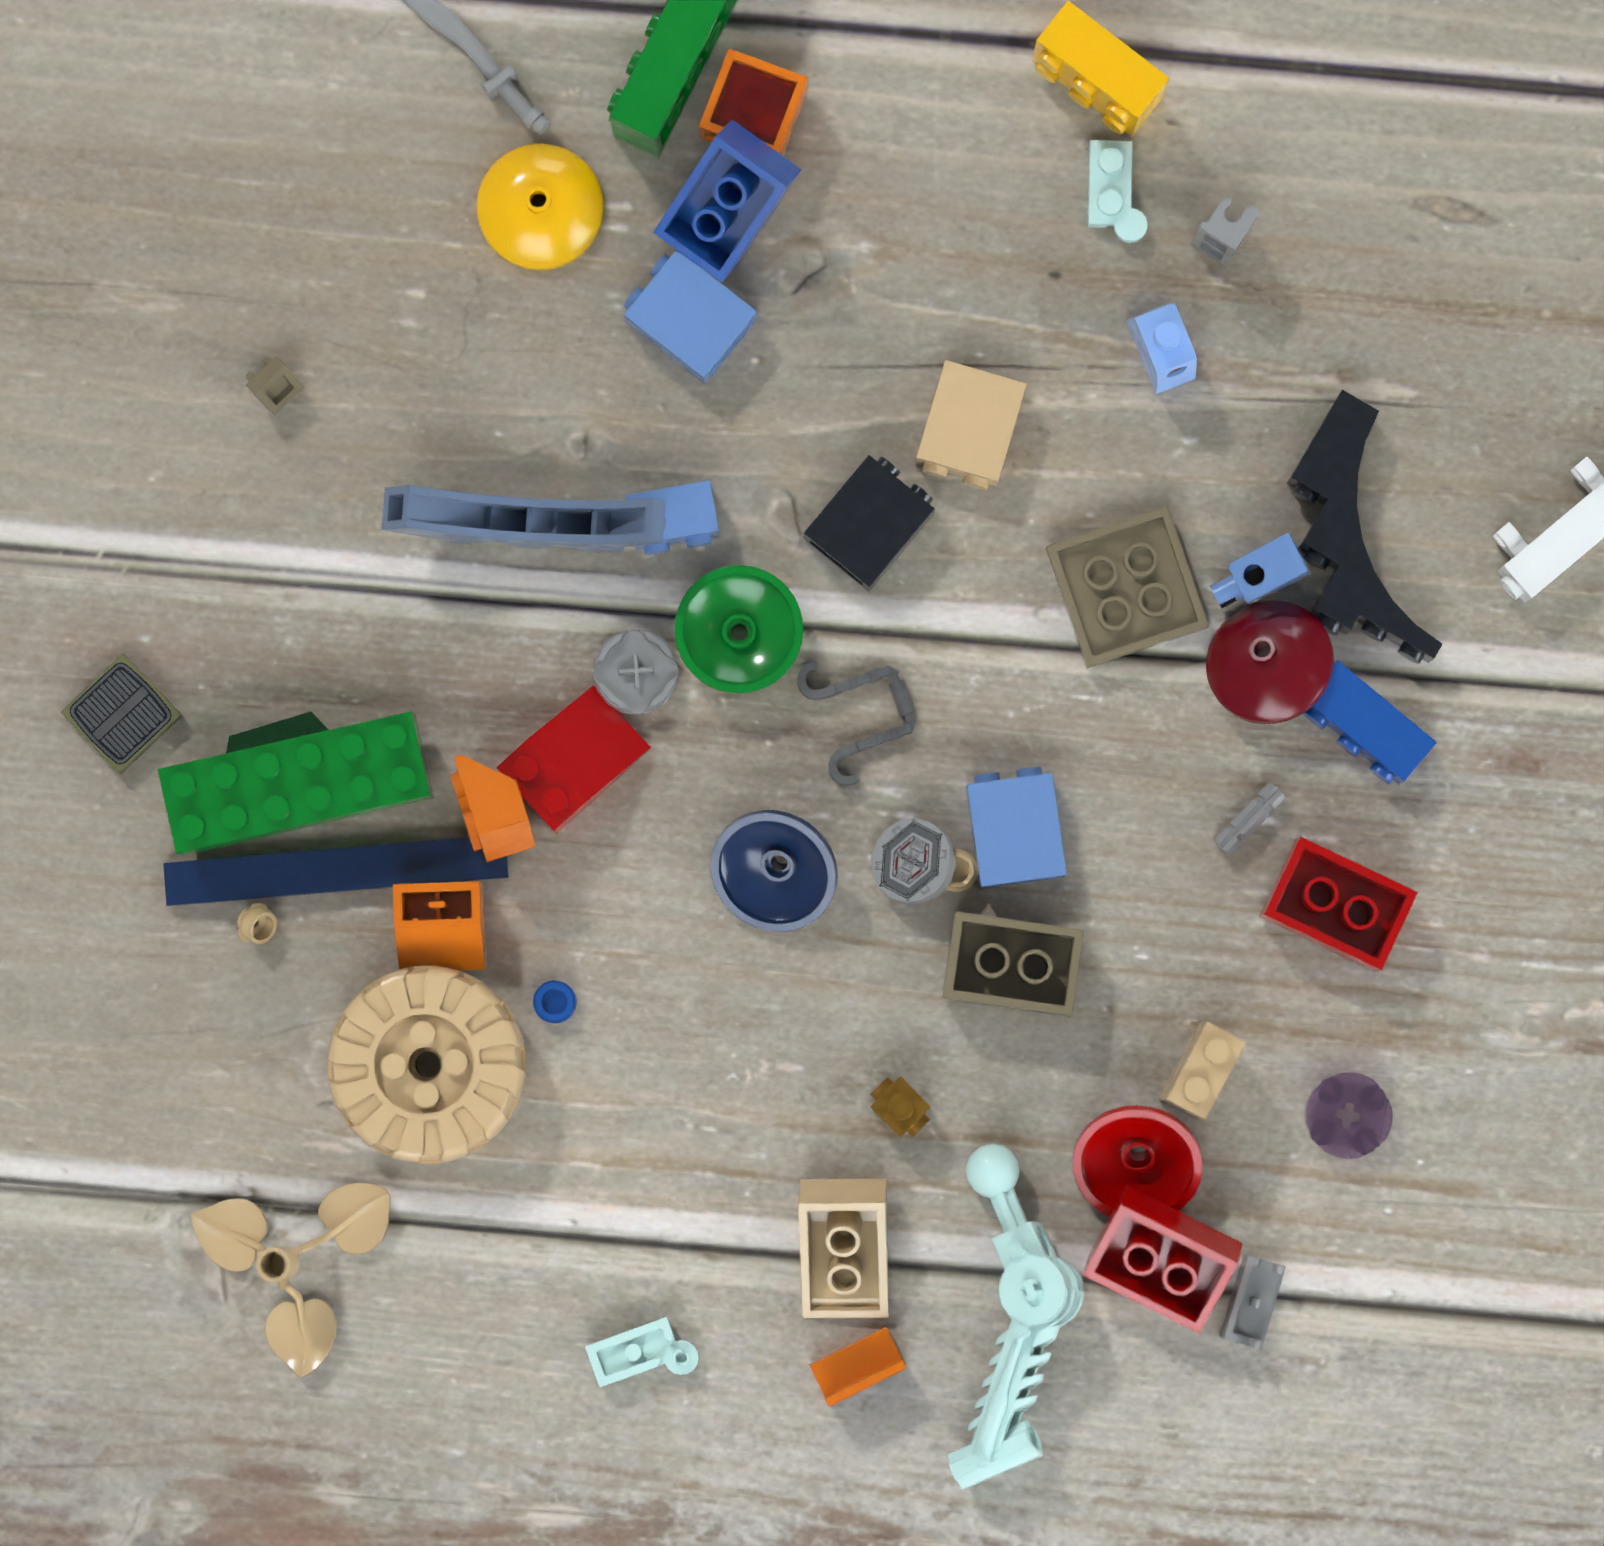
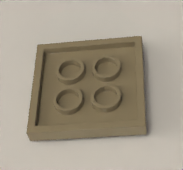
M1168 506L1046 546V551L1086 668L1209 627Z

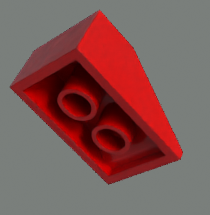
M593 685L531 735L496 768L501 774L516 780L521 796L552 830L558 834L645 755L651 747L616 709L607 705L597 692L595 685Z

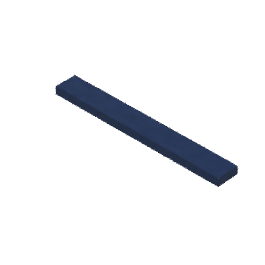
M470 838L163 863L166 906L393 888V884L468 882L509 878L508 857L505 856L486 862L483 849L474 851Z

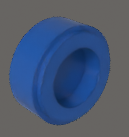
M552 980L543 983L536 990L533 1006L536 1014L542 1020L557 1024L568 1020L573 1015L577 1006V999L569 985L561 981Z

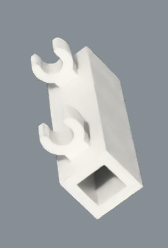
M1588 457L1584 458L1569 472L1589 494L1529 545L1525 543L1519 532L1510 522L1492 536L1496 543L1512 558L1498 572L1503 577L1499 580L1501 586L1513 599L1517 600L1520 597L1524 603L1532 599L1604 538V477Z

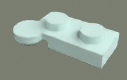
M1090 140L1087 227L1106 228L1107 226H1113L1114 232L1120 240L1127 243L1137 242L1146 234L1148 223L1147 218L1141 211L1131 208L1132 141Z
M667 1316L585 1346L599 1388L662 1364H666L667 1368L675 1374H688L697 1366L699 1359L698 1351L691 1342L675 1340Z

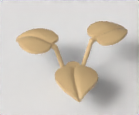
M364 1182L346 1184L332 1190L323 1199L318 1209L320 1221L330 1230L294 1248L288 1246L266 1248V1246L260 1243L267 1235L268 1223L261 1208L250 1200L241 1198L227 1199L191 1213V1223L197 1240L206 1254L217 1265L228 1271L238 1272L250 1269L256 1261V1269L262 1279L268 1282H278L279 1288L284 1289L294 1298L295 1302H282L271 1310L266 1319L265 1334L269 1346L276 1356L285 1362L298 1377L307 1376L325 1360L333 1346L337 1332L336 1317L329 1304L320 1298L303 1302L301 1293L289 1283V1279L294 1277L299 1270L300 1260L298 1256L329 1241L334 1236L339 1248L350 1254H364L375 1249L384 1239L388 1229L391 1195L387 1189L379 1185Z

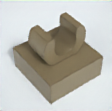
M277 356L273 360L265 357L262 361L266 366L256 376L251 372L246 375L248 380L246 386L273 415L281 410L305 387Z

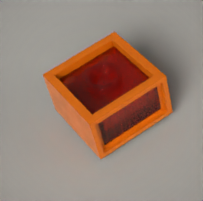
M728 48L699 124L700 138L712 142L716 135L733 119L783 156L808 92V77Z

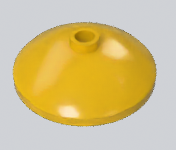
M530 144L506 153L488 170L478 192L477 216L485 239L493 250L506 261L530 270L555 269L579 258L594 242L603 220V195L600 184L592 169L573 152L551 144ZM534 195H544L546 203L542 207L532 206L530 202Z

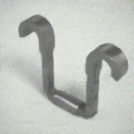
M817 661L809 662L799 671L797 683L802 695L815 701L839 695L843 691H850L861 687L863 684L878 681L882 677L891 679L892 684L888 686L899 717L905 718L904 725L887 730L882 734L873 735L866 738V740H859L835 751L830 757L828 769L832 779L839 785H855L860 782V779L855 774L846 777L837 770V763L840 759L862 752L864 749L882 745L886 741H893L913 732L917 720L914 719L912 713L916 711L905 680L899 679L898 674L900 671L886 665L884 668H877L866 672L864 675L847 679L845 682H838L821 690H812L807 686L806 678L809 673L817 671Z

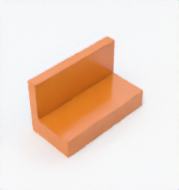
M887 1326L809 1364L828 1407L906 1369V1365Z

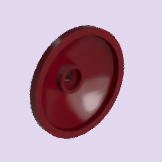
M1274 600L1248 605L1227 618L1213 636L1206 657L1208 683L1219 703L1234 716L1256 724L1282 723L1305 713L1324 694L1331 680L1334 667L1333 646L1322 623L1311 612L1301 606L1290 602ZM1261 648H1271L1270 653L1267 656H1257V653Z

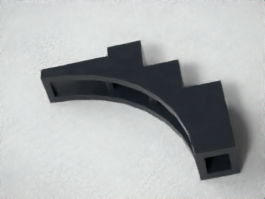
M1342 390L1287 482L1288 485L1294 488L1292 491L1293 495L1311 505H1314L1316 501L1323 504L1298 549L1305 552L1303 558L1313 566L1322 570H1326L1328 566L1334 569L1310 612L1330 634L1337 636L1339 631L1347 634L1352 630L1357 621L1363 625L1360 630L1370 638L1378 642H1383L1386 638L1400 646L1397 652L1406 659L1420 664L1422 660L1429 663L1436 657L1443 644L1417 626L1392 600L1374 571L1362 539L1357 510L1358 472L1366 439L1379 410Z

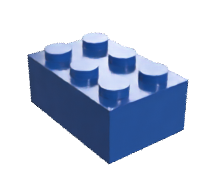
M732 119L716 135L653 233L720 282H723L739 264L802 169Z

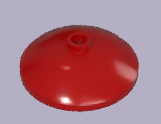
M1131 1105L1104 1112L1083 1129L1074 1147L1072 1168L1075 1182L1081 1194L1093 1207L1109 1216L1126 1185L1179 1211L1193 1198L1200 1185L1203 1159L1196 1137L1181 1120L1161 1109ZM1138 1146L1143 1147L1146 1150L1143 1152H1135L1132 1150V1148Z

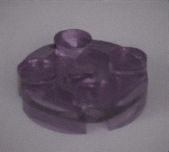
M1346 1072L1325 1078L1310 1093L1307 1099L1305 1124L1310 1139L1324 1152L1334 1157L1355 1159L1365 1156L1379 1147L1386 1140L1391 1130L1393 1112L1389 1099L1380 1086L1373 1079L1365 1075ZM1346 1103L1354 1104V1112L1360 1114L1359 1122H1351L1349 1128L1343 1127L1342 1119L1337 1118L1338 1109H1345Z

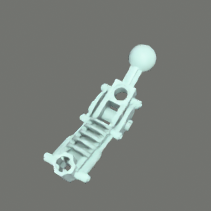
M994 1143L982 1145L970 1155L965 1169L967 1181L972 1189L982 1197L991 1199L1004 1231L1003 1234L992 1238L1005 1269L999 1285L1000 1300L1012 1320L1009 1329L997 1338L994 1346H1003L1002 1351L990 1359L987 1367H996L993 1374L983 1381L981 1389L989 1388L988 1394L975 1404L974 1410L982 1409V1413L968 1426L967 1431L976 1430L972 1443L948 1454L949 1467L961 1489L972 1487L1043 1455L1042 1444L1036 1430L1029 1421L1021 1423L1020 1421L1023 1412L1035 1404L1038 1396H1029L1030 1390L1038 1386L1044 1378V1374L1036 1375L1037 1369L1047 1363L1051 1356V1353L1042 1354L1044 1348L1056 1339L1059 1328L1076 1316L1083 1304L1085 1293L1082 1277L1075 1266L1064 1259L1056 1257L1043 1223L1027 1222L1014 1191L1020 1174L1018 1160L1011 1150L1003 1145Z

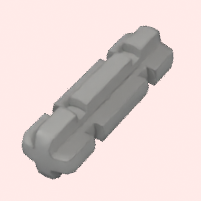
M1272 783L1267 784L1257 794L1259 798L1257 800L1252 799L1229 823L1231 827L1229 829L1225 828L1215 838L1214 842L1222 852L1227 855L1233 854L1242 845L1241 840L1243 838L1246 840L1270 815L1269 811L1271 809L1274 811L1284 801L1285 795L1277 786Z

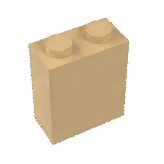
M945 360L915 464L922 465V472L934 477L946 479L948 473L963 477V484L975 489L986 491L988 485L997 487L1027 383Z
M1208 1021L1198 1023L1159 1100L1196 1120H1206L1246 1042Z

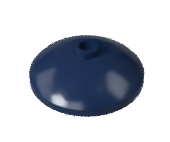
M759 810L745 814L725 828L712 851L710 863L711 877L719 898L736 917L753 927L773 932H787L803 928L817 920L824 913L835 894L838 869L834 853L823 835L810 823L796 815L778 810ZM775 855H782L786 858L787 863H779Z

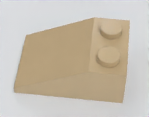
M887 1178L800 1179L798 1216L802 1318H889Z

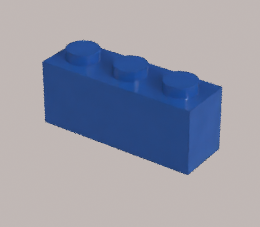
M1338 660L1334 662L1331 680L1324 694L1309 710L1303 713L1307 719L1323 730L1328 726L1340 736L1336 740L1337 743L1354 757L1361 753L1373 763L1369 769L1387 784H1390L1392 781L1398 785L1405 782L1437 743Z

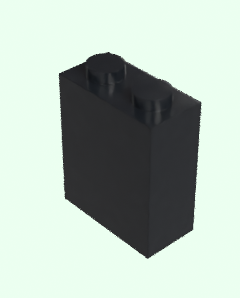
M870 455L867 456L804 532V539L868 592L872 590L935 512V508L930 505L933 498L915 483L909 488L897 478L900 471L882 456L876 461Z

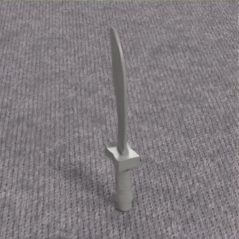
M403 0L432 28L457 43L472 58L489 80L488 82H481V85L491 100L500 94L507 104L523 118V123L529 129H534L539 135L549 128L551 122L545 117V114L537 106L534 107L513 85V83H520L511 66L508 65L501 70L474 35L451 10L438 0Z

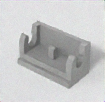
M1231 197L1219 203L1208 222L1203 220L1191 244L1226 267L1251 231L1260 213V210L1250 205L1242 212L1241 218L1237 222H1234L1232 218L1226 219L1225 210L1231 205Z
M1243 1254L1219 1337L1262 1350L1285 1266Z

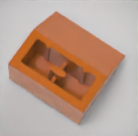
M463 755L453 757L458 772L450 774L461 812H464L462 813L474 851L483 849L486 862H490L536 847L516 780Z
M474 881L393 884L394 931L399 970L412 966H441L455 970H486L483 883Z

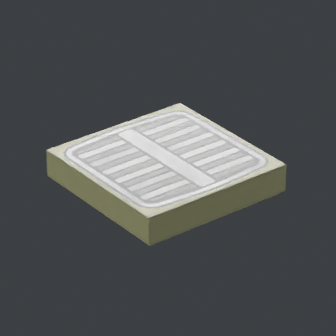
M123 653L61 711L65 718L118 774H122L183 717Z

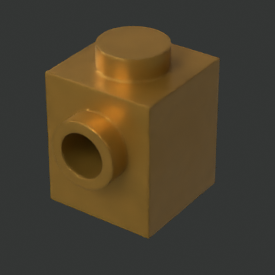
M901 1076L895 1082L887 1077L870 1093L875 1101L869 1107L899 1137L903 1136L906 1132L913 1137L930 1120L925 1113L931 1106Z

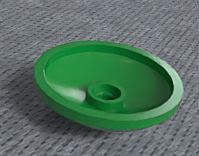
M733 565L718 568L707 573L689 588L677 610L675 640L684 664L702 683L725 693H752L771 686L789 671L802 645L803 620L794 595L776 576L760 568ZM742 625L747 629L748 634L745 639L736 640L732 637L731 631L735 626Z

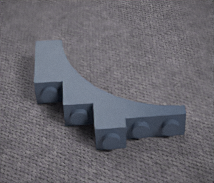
M402 485L385 487L382 530L462 544L496 542L532 549L559 546L595 553L624 551V547L663 544V532L666 526V500L655 498L631 500L535 499Z

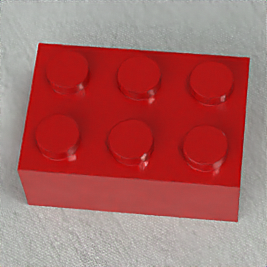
M1300 836L1294 840L1259 917L1377 972L1382 971L1418 892Z
M1126 1185L1088 1255L1083 1276L1200 1334L1239 1263L1243 1243Z

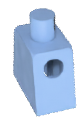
M1175 303L1165 304L1126 320L1155 394L1196 379L1197 357ZM1181 367L1180 370L1170 373L1171 371Z

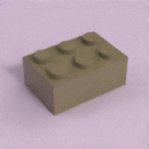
M955 911L942 999L1070 1017L1073 1015L1084 930Z

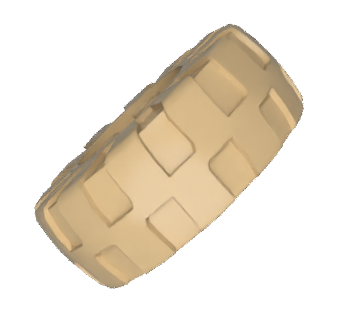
M412 966L383 975L363 988L344 1009L333 1031L327 1056L328 1078L332 1097L349 1128L367 1145L382 1154L397 1160L417 1164H434L456 1160L471 1154L490 1142L503 1129L514 1113L522 1095L526 1076V1050L518 1023L506 1003L496 992L480 980L462 971L441 966ZM428 1052L436 1054L440 1060V1069L432 1077H425L418 1070V1060L423 1054Z

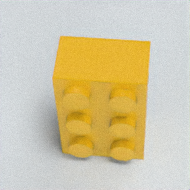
M1070 1L1064 4L1036 40L1032 59L1037 64L1035 66L1036 71L1051 83H1055L1057 80L1070 89L1068 94L1077 104L1086 109L1091 105L1104 115L1102 117L1104 124L1120 135L1126 132L1133 137L1163 99L1170 78Z

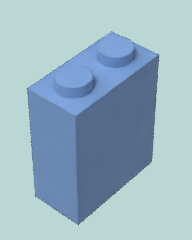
M675 250L671 257L664 254L657 261L650 272L654 278L644 290L637 287L623 306L627 309L624 318L628 325L703 384H706L757 321V311L678 250Z
M1042 767L1016 770L1017 778L1000 780L999 773L974 776V783L966 785L980 889L1062 878L1067 875L1053 774H1042Z

